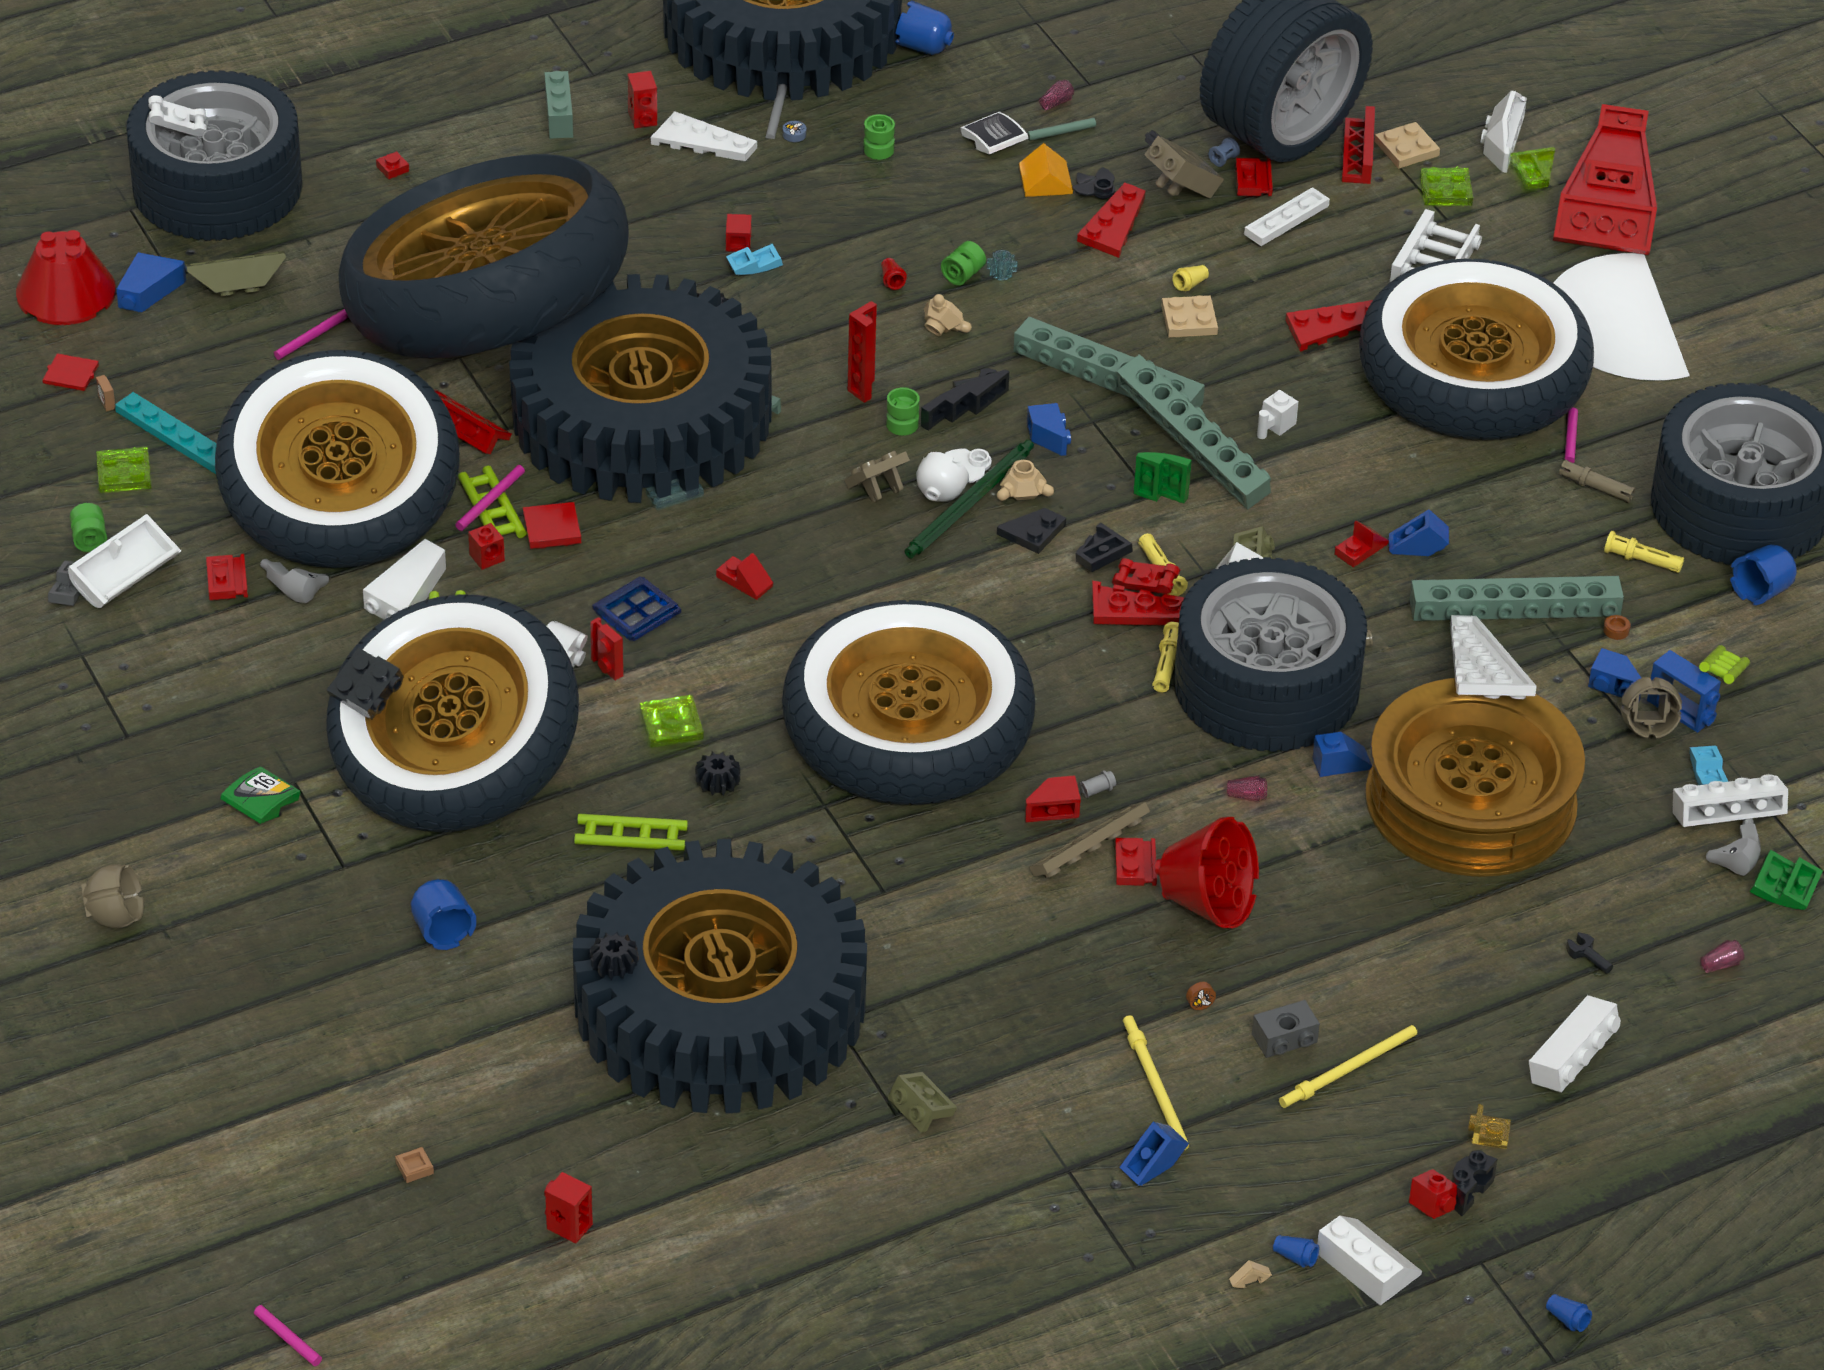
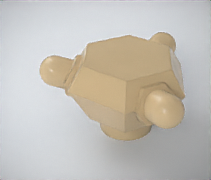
M935 295L925 305L924 319L927 322L924 326L932 334L941 336L943 332L948 333L952 330L964 333L971 331L972 326L969 322L963 320V313L952 302L945 300L943 295Z
M1017 460L1000 484L1001 489L997 492V498L1001 501L1009 497H1013L1016 500L1035 499L1041 494L1050 497L1054 494V488L1047 484L1046 479L1034 467L1031 461Z

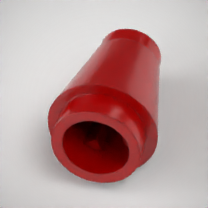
M884 259L881 267L885 286L893 290L902 288L906 283V272L894 259Z

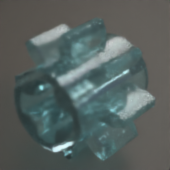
M998 250L992 253V258H987V269H990L989 275H993L995 279L1007 280L1012 277V272H1017L1018 262L1015 261V255H1012L1007 250Z

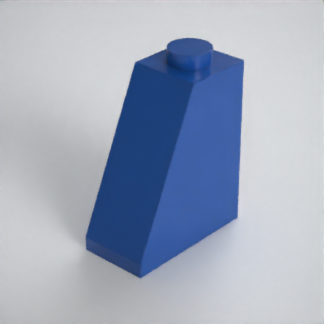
M138 252L116 289L118 308L143 312L177 289L186 281L184 261Z

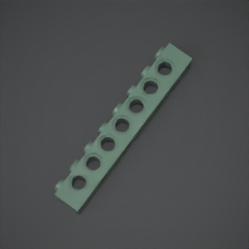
M1028 317L1014 333L1013 352L1130 397L1118 385L1116 371L1135 357L1032 317ZM1156 366L1157 371L1162 376L1166 375L1171 380L1173 387L1187 395L1189 402L1194 407L1202 406L1204 384Z
M1139 354L1116 371L1118 385L1247 510L1271 493V478L1267 471L1263 468L1259 469L1248 453H1242L1231 437L1227 438L1215 422H1210L1205 417L1200 407H1194L1183 391H1178L1173 387L1171 380L1166 375L1162 376L1157 371L1152 361H1146Z
M1619 576L1412 580L1409 600L1413 621L1451 620V615L1477 616L1479 619L1609 617L1611 615H1621L1624 596Z

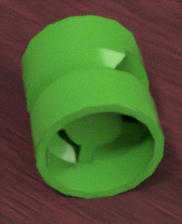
M882 114L869 116L864 122V153L868 157L877 160L891 157L894 153L895 145L894 120Z
M965 241L954 252H951L943 259L941 271L944 277L952 284L963 285L973 274H976L986 264L985 253L978 244L972 241Z
M900 387L893 389L887 395L888 412L886 427L893 434L910 435L916 432L919 427L920 397L913 389Z
M83 503L72 509L69 517L73 542L79 550L91 552L107 541L104 515L98 505Z

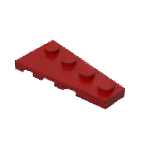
M1124 183L1077 234V242L1119 258L1122 253V247L1126 244L1129 231L1132 230L1135 217L1138 216L1145 200L1146 191L1134 185Z
M1373 300L1286 313V322L1301 352L1307 350L1308 345L1314 343L1321 345L1327 343L1328 338L1334 336L1342 338L1348 336L1349 331L1355 329L1360 331L1366 311Z
M1092 580L1093 624L1166 625L1169 622L1179 623L1180 609L1184 597L1169 594L1159 597L1154 596L1150 593L1151 591L1140 589L1139 593L1126 591L1125 586L1114 584L1113 588L1101 586L1099 581Z

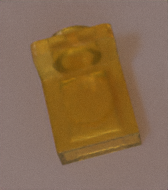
M1478 1104L1477 1114L1470 1115L1468 1131L1474 1132L1472 1143L1507 1149L1511 1120L1482 1115L1484 1105Z

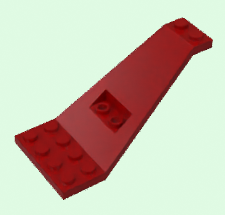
M1602 104L1599 124L1561 192L1553 241L1644 255L1650 254L1657 204L1645 134L1649 111ZM1597 176H1604L1605 179L1598 180ZM1626 179L1629 182L1627 184H1623L1621 180Z

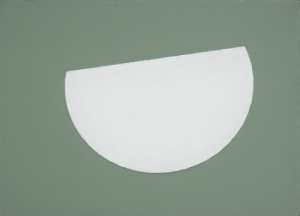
M1619 253L1595 257L1571 267L1555 280L1554 284L1561 288L1576 303L1587 320L1594 344V368L1617 376L1639 380H1671L1690 376L1644 254Z

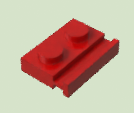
M1236 158L1237 195L1261 196V193H1268V196H1272L1271 159L1260 161V158Z
M240 554V557H233L232 555L206 557L209 600L236 598V595L248 597L244 554Z
M598 617L590 621L591 660L593 662L597 660L600 670L616 681L624 676L623 638L609 625H602L601 618Z
M1115 838L1116 885L1144 886V883H1152V886H1156L1155 838H1151V841H1143V838Z

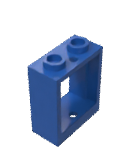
M1671 650L1653 663L1651 680L1659 677L1673 685L1675 679L1701 695L1698 705L1679 693L1682 700L1680 722L1697 733L1705 726H1710L1717 715L1715 710L1720 699L1719 689L1721 681L1707 672H1702L1699 667ZM1648 694L1647 701L1658 708L1660 695Z

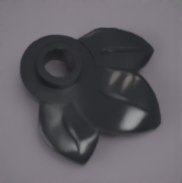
M1104 167L1099 169L1096 176L1078 172L1076 177L1077 185L1072 187L1078 194L1085 196L1094 195L1100 199H1107L1115 194V186L1113 184L1115 177Z

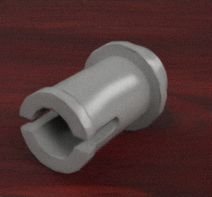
M1105 770L1101 771L1100 775L1080 782V789L1085 798L1104 790L1111 791L1116 786L1114 774L1111 771L1106 772Z

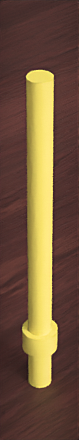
M1128 1015L1123 1018V1023L1129 1034L1127 1037L1131 1048L1136 1050L1168 1125L1188 1142L1148 1052L1145 1035L1138 1029L1133 1016Z
M1410 1025L1311 1081H1303L1295 1086V1090L1279 1098L1280 1105L1286 1108L1299 1100H1307L1314 1096L1315 1091L1416 1036V1028Z

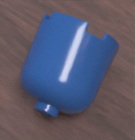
M912 0L907 3V6L910 8L907 14L902 12L896 28V34L900 35L899 39L895 42L897 45L929 55L939 54L945 49L946 45H951L954 32H951V20L946 14Z
M1773 544L1767 545L1736 558L1731 565L1734 577L1730 578L1734 591L1742 600L1748 599L1754 602L1753 605H1760L1784 592L1794 583L1797 573L1796 563L1789 551L1783 547Z
M435 879L427 881L415 891L411 900L412 915L425 940L432 944L435 949L448 950L458 947L460 940L465 938L467 934L469 936L473 934L477 925L476 915L455 884L448 880Z

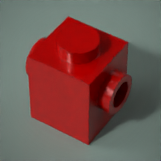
M1434 1169L1412 1178L1409 1203L1433 1219L1454 1210L1458 1185Z

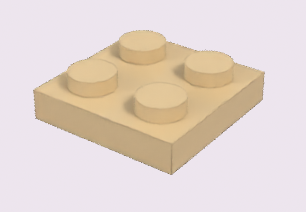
M1416 122L1375 134L1374 142L1398 169L1438 157L1440 154V148Z
M1211 296L1162 298L1161 306L1168 337L1218 334V325Z

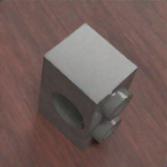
M1306 1000L1255 1014L1253 1016L1252 1035L1267 1058L1317 1043L1320 1023Z

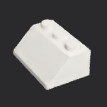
M1338 1216L1319 1230L1317 1243L1319 1245V1256L1380 1306L1422 1274L1418 1267L1358 1219Z

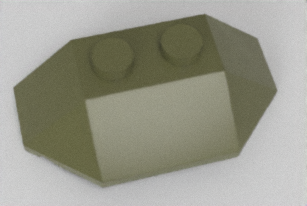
M284 251L185 264V270L215 293L220 292V296L235 294L234 290L244 289L245 292L259 291V287L266 285L286 256Z

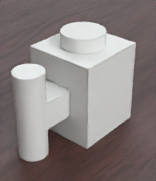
M1281 390L1265 399L1262 410L1259 411L1257 437L1265 439L1268 429L1280 436L1296 425L1299 401Z

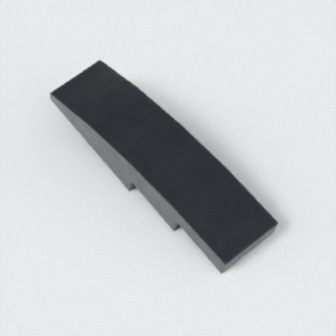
M1005 369L960 384L939 395L921 407V427L929 431L943 419L953 423L967 411L977 415L1009 391L1010 372Z

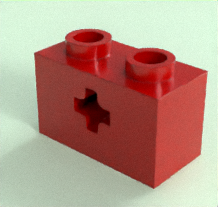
M651 71L628 74V112L634 129L657 126V86Z
M561 1172L554 1181L551 1180L547 1184L544 1191L547 1229L576 1244L593 1225L592 1186Z

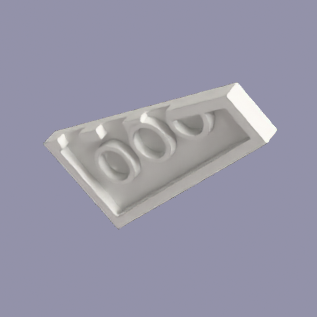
M674 112L651 136V145L659 146L661 142L670 144V148L680 150L681 146L694 148L696 153L703 154L704 152L711 151L715 152V156L746 161L757 149L756 140L678 112Z

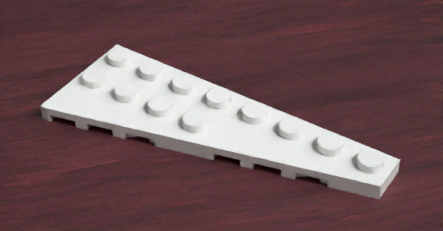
M1451 615L1450 631L1456 693L1458 695H1484L1492 699L1499 698L1500 695L1510 696L1515 699L1535 696L1536 685L1477 616Z

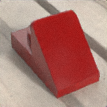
M1355 521L1353 535L1335 547L1334 555L1354 568L1388 545L1389 540L1372 528Z
M751 553L743 561L732 556L716 569L717 578L756 600L773 587V581L754 553Z

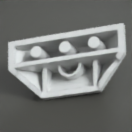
M1510 91L1495 106L1492 116H1487L1485 129H1483L1481 143L1484 144L1483 154L1504 173H1507L1525 116L1527 98L1516 91Z

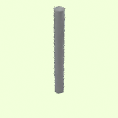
M785 84L778 86L765 138L775 139L787 91V85Z

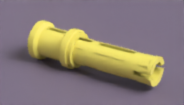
M1614 531L1610 532L1604 548L1605 553L1613 552L1624 556L1626 560L1634 558L1676 573H1680L1684 563V557L1638 543V540L1633 537L1628 539L1618 536Z
M1147 533L1139 538L1141 542H1138V544L1145 552L1151 564L1164 566L1168 563L1174 564L1168 561L1152 534ZM1178 575L1173 580L1174 586L1169 595L1179 596L1186 591L1188 583L1184 577Z
M1169 622L1163 628L1164 639L1159 644L1161 656L1152 684L1154 690L1158 692H1167L1170 687L1176 661L1179 627L1177 622Z

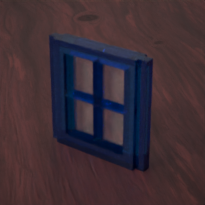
M640 576L592 605V609L596 611L597 615L632 641L637 640L681 613V608L675 601L647 579Z

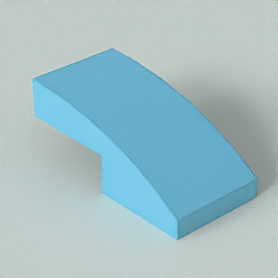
M773 244L751 252L749 247H746L726 256L736 275L760 273L783 265L781 257Z
M1717 746L1690 747L1691 762L1698 785L1709 784L1712 781L1729 782L1722 769L1723 758Z

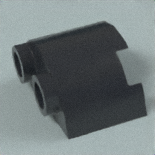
M1475 1150L1469 1156L1456 1163L1451 1181L1458 1185L1454 1210L1461 1216L1474 1204V1196L1472 1194L1475 1192L1483 1194L1494 1182L1497 1158L1486 1155L1483 1151Z

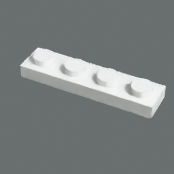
M1312 187L1246 226L1244 235L1260 246H1263L1327 208L1330 199Z

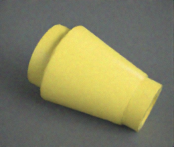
M1204 265L1179 268L1173 274V284L1180 291H1189L1207 279L1209 272Z

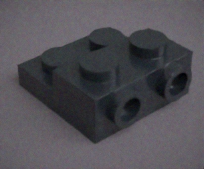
M358 647L327 688V692L330 696L373 720L376 714L384 710L391 694L398 691L401 687L404 676L400 668L379 656L374 657Z

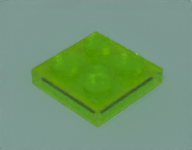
M1421 168L1420 179L1424 205L1472 206L1473 194L1468 168Z
M148 447L96 451L100 493L151 489Z
M692 695L640 703V713L651 748L704 739V731Z

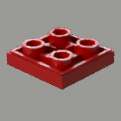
M574 502L523 507V517L530 549H543L561 545L570 546L581 543V533Z

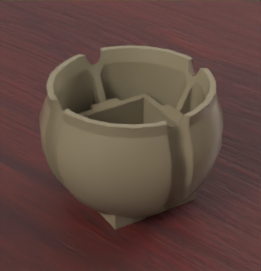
M1643 677L1630 684L1622 696L1621 715L1625 724L1631 731L1645 738H1648L1650 734L1655 738L1666 736L1677 727L1681 719L1682 700L1680 694L1669 681L1655 677L1651 680L1650 677ZM1639 694L1660 695L1658 711H1638Z
M110 864L103 866L89 877L87 883L81 884L86 917L92 918L101 925L112 928L129 926L142 918L144 898L138 896V893L142 891V887L137 874L130 865Z

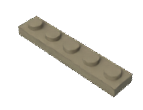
M1146 802L1128 806L1029 866L1033 876L1045 875L1046 878L1051 877L1061 871L1060 866L1063 864L1070 865L1082 858L1081 853L1085 851L1092 852L1102 846L1101 841L1104 839L1111 840L1121 835L1122 828L1126 826L1130 828L1143 821L1142 816L1150 812Z

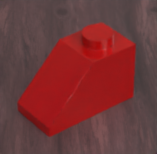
M1075 775L1047 778L1026 799L1025 822L1079 818L1081 798Z

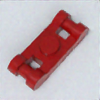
M1123 558L1118 566L1119 572L1112 579V584L1125 586V589L1139 591L1142 589L1169 594L1174 586L1172 582L1178 577L1181 570L1178 566L1171 563L1164 566L1138 563Z

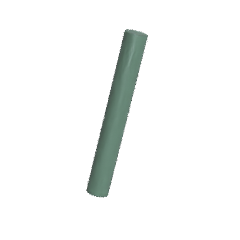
M1089 118L1028 131V140L1031 141L1096 127L1095 118Z

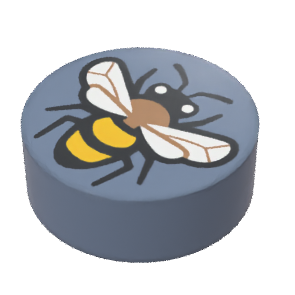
M799 121L785 123L783 125L784 139L789 142L804 140L806 138V125Z

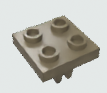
M892 451L875 461L871 460L851 470L852 476L844 481L848 489L863 484L872 502H876L882 499L876 477L884 474L894 493L903 490L897 467L910 461L906 451L898 455L896 451Z

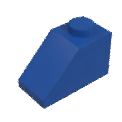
M1429 509L1389 533V552L1392 554L1430 556L1444 549L1449 544V526Z
M1335 732L1315 735L1312 759L1320 777L1371 769L1372 764L1365 747L1344 733Z
M1153 1121L1119 1168L1136 1184L1142 1186L1171 1168L1189 1143L1171 1126Z

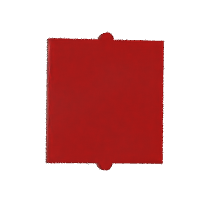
M57 353L51 365L47 366L48 371L43 378V384L85 391L90 380L94 379V373L99 366V361Z

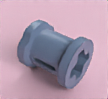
M1227 137L1222 141V144L1209 149V159L1217 167L1225 165L1226 160L1229 158L1237 157L1240 153V148L1234 139Z

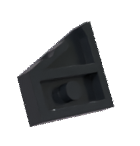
M1043 508L1000 524L997 527V535L1039 554L1066 526V517Z
M1099 523L1096 526L1097 532L1094 536L1089 535L1085 540V544L1080 546L1075 554L1076 562L1089 571L1094 572L1133 552L1132 543L1103 523Z

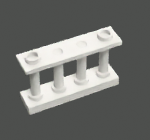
M1425 209L1392 264L1390 282L1403 273L1414 269L1411 267L1412 263L1428 264L1443 261L1442 259L1420 253V250L1425 248L1456 257L1455 259H1469L1474 249H1479L1482 241V236L1479 235L1480 225L1475 224L1468 235L1436 225V222H1433L1435 212ZM1434 234L1464 244L1460 249L1430 240L1428 237Z

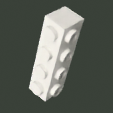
M1770 774L1753 779L1737 778L1735 781L1729 782L1712 781L1709 784L1698 786L1687 784L1682 788L1673 789V814L1683 827L1787 814L1788 788L1778 776Z
M1587 995L1529 1060L1532 1083L1562 1092L1569 1083L1573 1082L1582 1068L1589 1064L1597 1051L1602 1049L1612 1034L1618 1031L1621 1020L1618 1016L1617 1004Z

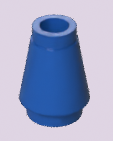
M1278 1235L1273 1244V1251L1303 1268L1306 1266L1312 1267L1319 1256V1245L1314 1243L1313 1239Z
M1553 1294L1547 1301L1546 1309L1571 1331L1577 1330L1582 1332L1588 1327L1592 1319V1311L1588 1309L1586 1304Z

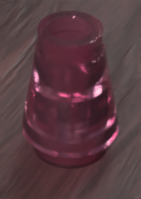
M1065 79L1062 81L1057 80L1039 98V103L1043 109L1048 110L1070 101L1074 95V89L1069 81Z
M1260 775L1228 780V796L1256 802L1267 799V778H1260Z
M1726 940L1701 957L1700 962L1703 969L1709 973L1738 966L1740 961L1744 960V952L1737 940Z

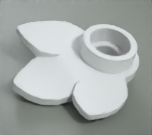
M955 449L945 452V454L954 458L953 463L958 466L960 464L965 466L969 473V483L977 482L985 475V471L992 464L989 453L983 449H974L972 451Z

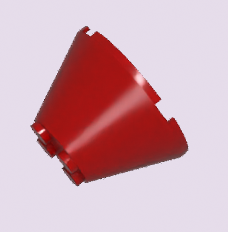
M76 230L42 233L16 288L17 302L21 310L25 314L30 313L36 316L39 322L52 325H72L91 320L104 307L108 309L116 295V285L112 274Z
M1235 817L1219 818L1170 845L1164 851L1162 858L1158 859L1155 864V872L1160 876L1164 899L1172 900L1222 928H1236L1246 921L1257 896L1252 894L1254 879H1259L1258 855L1253 837L1247 826L1243 822L1236 821Z

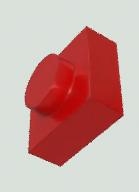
M397 151L376 159V167L388 180L409 172V164Z

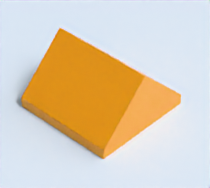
M1046 144L1040 145L1019 163L1025 197L1073 194L1066 160Z

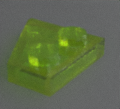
M1554 147L1511 153L1510 162L1526 190L1549 186L1555 154Z

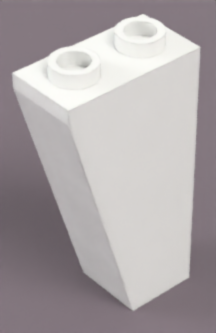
M424 539L363 589L364 609L385 620L406 607L425 601L446 570L445 550Z

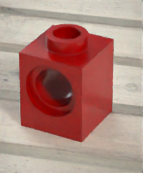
M727 214L726 251L737 252L746 247L750 249L752 215Z
M492 523L468 532L469 555L481 570L505 561L504 538Z

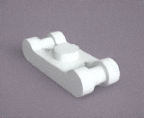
M151 96L148 99L149 108L151 109L149 112L150 122L198 137H202L203 133L207 131V126L204 124L206 120V111L204 109H191L164 101L160 96Z

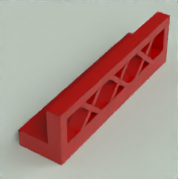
M1366 106L1364 119L1345 118L1342 182L1371 183L1375 121L1374 106ZM1350 126L1363 127V129L1356 132ZM1357 140L1361 144L1358 146H1354L1350 142ZM1357 155L1360 159L1354 161L1350 157ZM1355 169L1361 175L1347 173Z
M872 301L849 314L847 390L864 403L872 399V382L875 381L877 304Z
M433 389L447 407L455 425L457 437L486 454L492 453L498 438L510 440L512 433L444 393Z

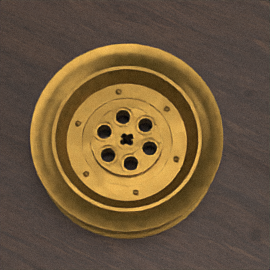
M1455 678L1426 683L1409 690L1395 699L1379 717L1372 735L1371 753L1373 765L1366 782V803L1369 814L1379 832L1389 843L1406 856L1428 867L1452 874L1479 877L1500 876L1523 871L1538 865L1556 853L1570 836L1577 816L1576 792L1582 782L1585 769L1584 748L1571 722L1560 710L1537 694L1535 696H1526L1525 699H1515L1505 695H1500L1496 699L1487 698L1484 695H1458L1456 693Z

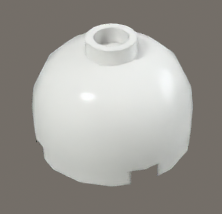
M941 452L928 453L927 457L923 458L916 472L917 485L929 500L937 502L951 501L961 494L969 481V473L965 466L962 464L958 466L953 463L954 458Z

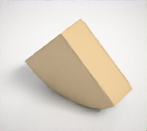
M1248 1260L1229 1280L1233 1287L1246 1288L1245 1284L1257 1280L1259 1283H1262L1272 1274L1268 1267Z

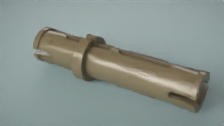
M1566 459L1563 461L1561 467L1564 468L1559 470V475L1576 480L1581 486L1588 485L1625 500L1628 503L1633 499L1632 493L1635 494V487H1630L1593 472L1592 468L1588 466L1584 468Z

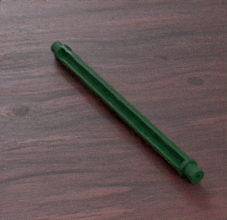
M1025 440L1010 451L917 535L904 550L905 555L908 558H913L916 554L922 553L998 484L1015 461L1024 460L1034 448L1033 442Z

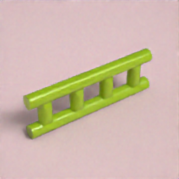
M485 466L482 469L483 474L469 478L466 472H461L458 475V479L473 506L488 493L478 494L475 487L489 484L491 489H493L499 483L491 466ZM505 492L496 499L501 507L485 509L479 515L483 525L492 523L501 535L513 532L516 533L518 538H523L527 535ZM507 516L510 523L495 526L492 519Z
M1719 645L1700 663L1699 669L1702 672L1709 671L1723 678L1726 684H1731L1748 667L1750 660L1747 657L1740 658L1726 651L1723 645Z
M578 814V825H585L584 834L575 833V844L661 849L668 846L669 850L684 851L685 840H678V831L688 830V820ZM596 826L613 827L612 835H596ZM624 827L640 828L639 837L623 836ZM651 829L668 830L667 839L650 838Z

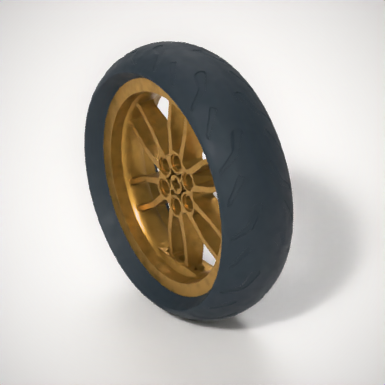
M530 154L504 157L448 172L395 197L371 214L356 229L344 249L339 268V291L342 304L349 319L364 337L383 350L405 357L423 359L458 357L518 342L545 331L573 316L595 300L614 280L621 268L628 246L629 227L625 206L611 182L596 169L582 161L561 155Z

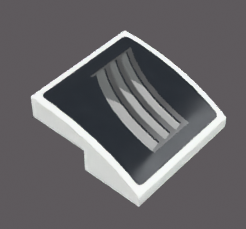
M1001 112L960 127L962 136L974 140L976 149L987 154H992L1028 139V134L1012 118Z

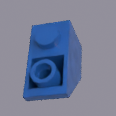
M1058 403L1028 406L1027 428L1031 441L1061 456L1066 455L1067 445L1071 444V435L1069 429L1065 430V414L1060 413Z
M1601 648L1591 668L1588 687L1622 698L1630 684L1641 679V676L1627 656Z

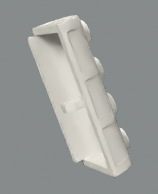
M146 514L70 565L68 574L72 584L91 605L102 608L109 601L179 555L181 550Z

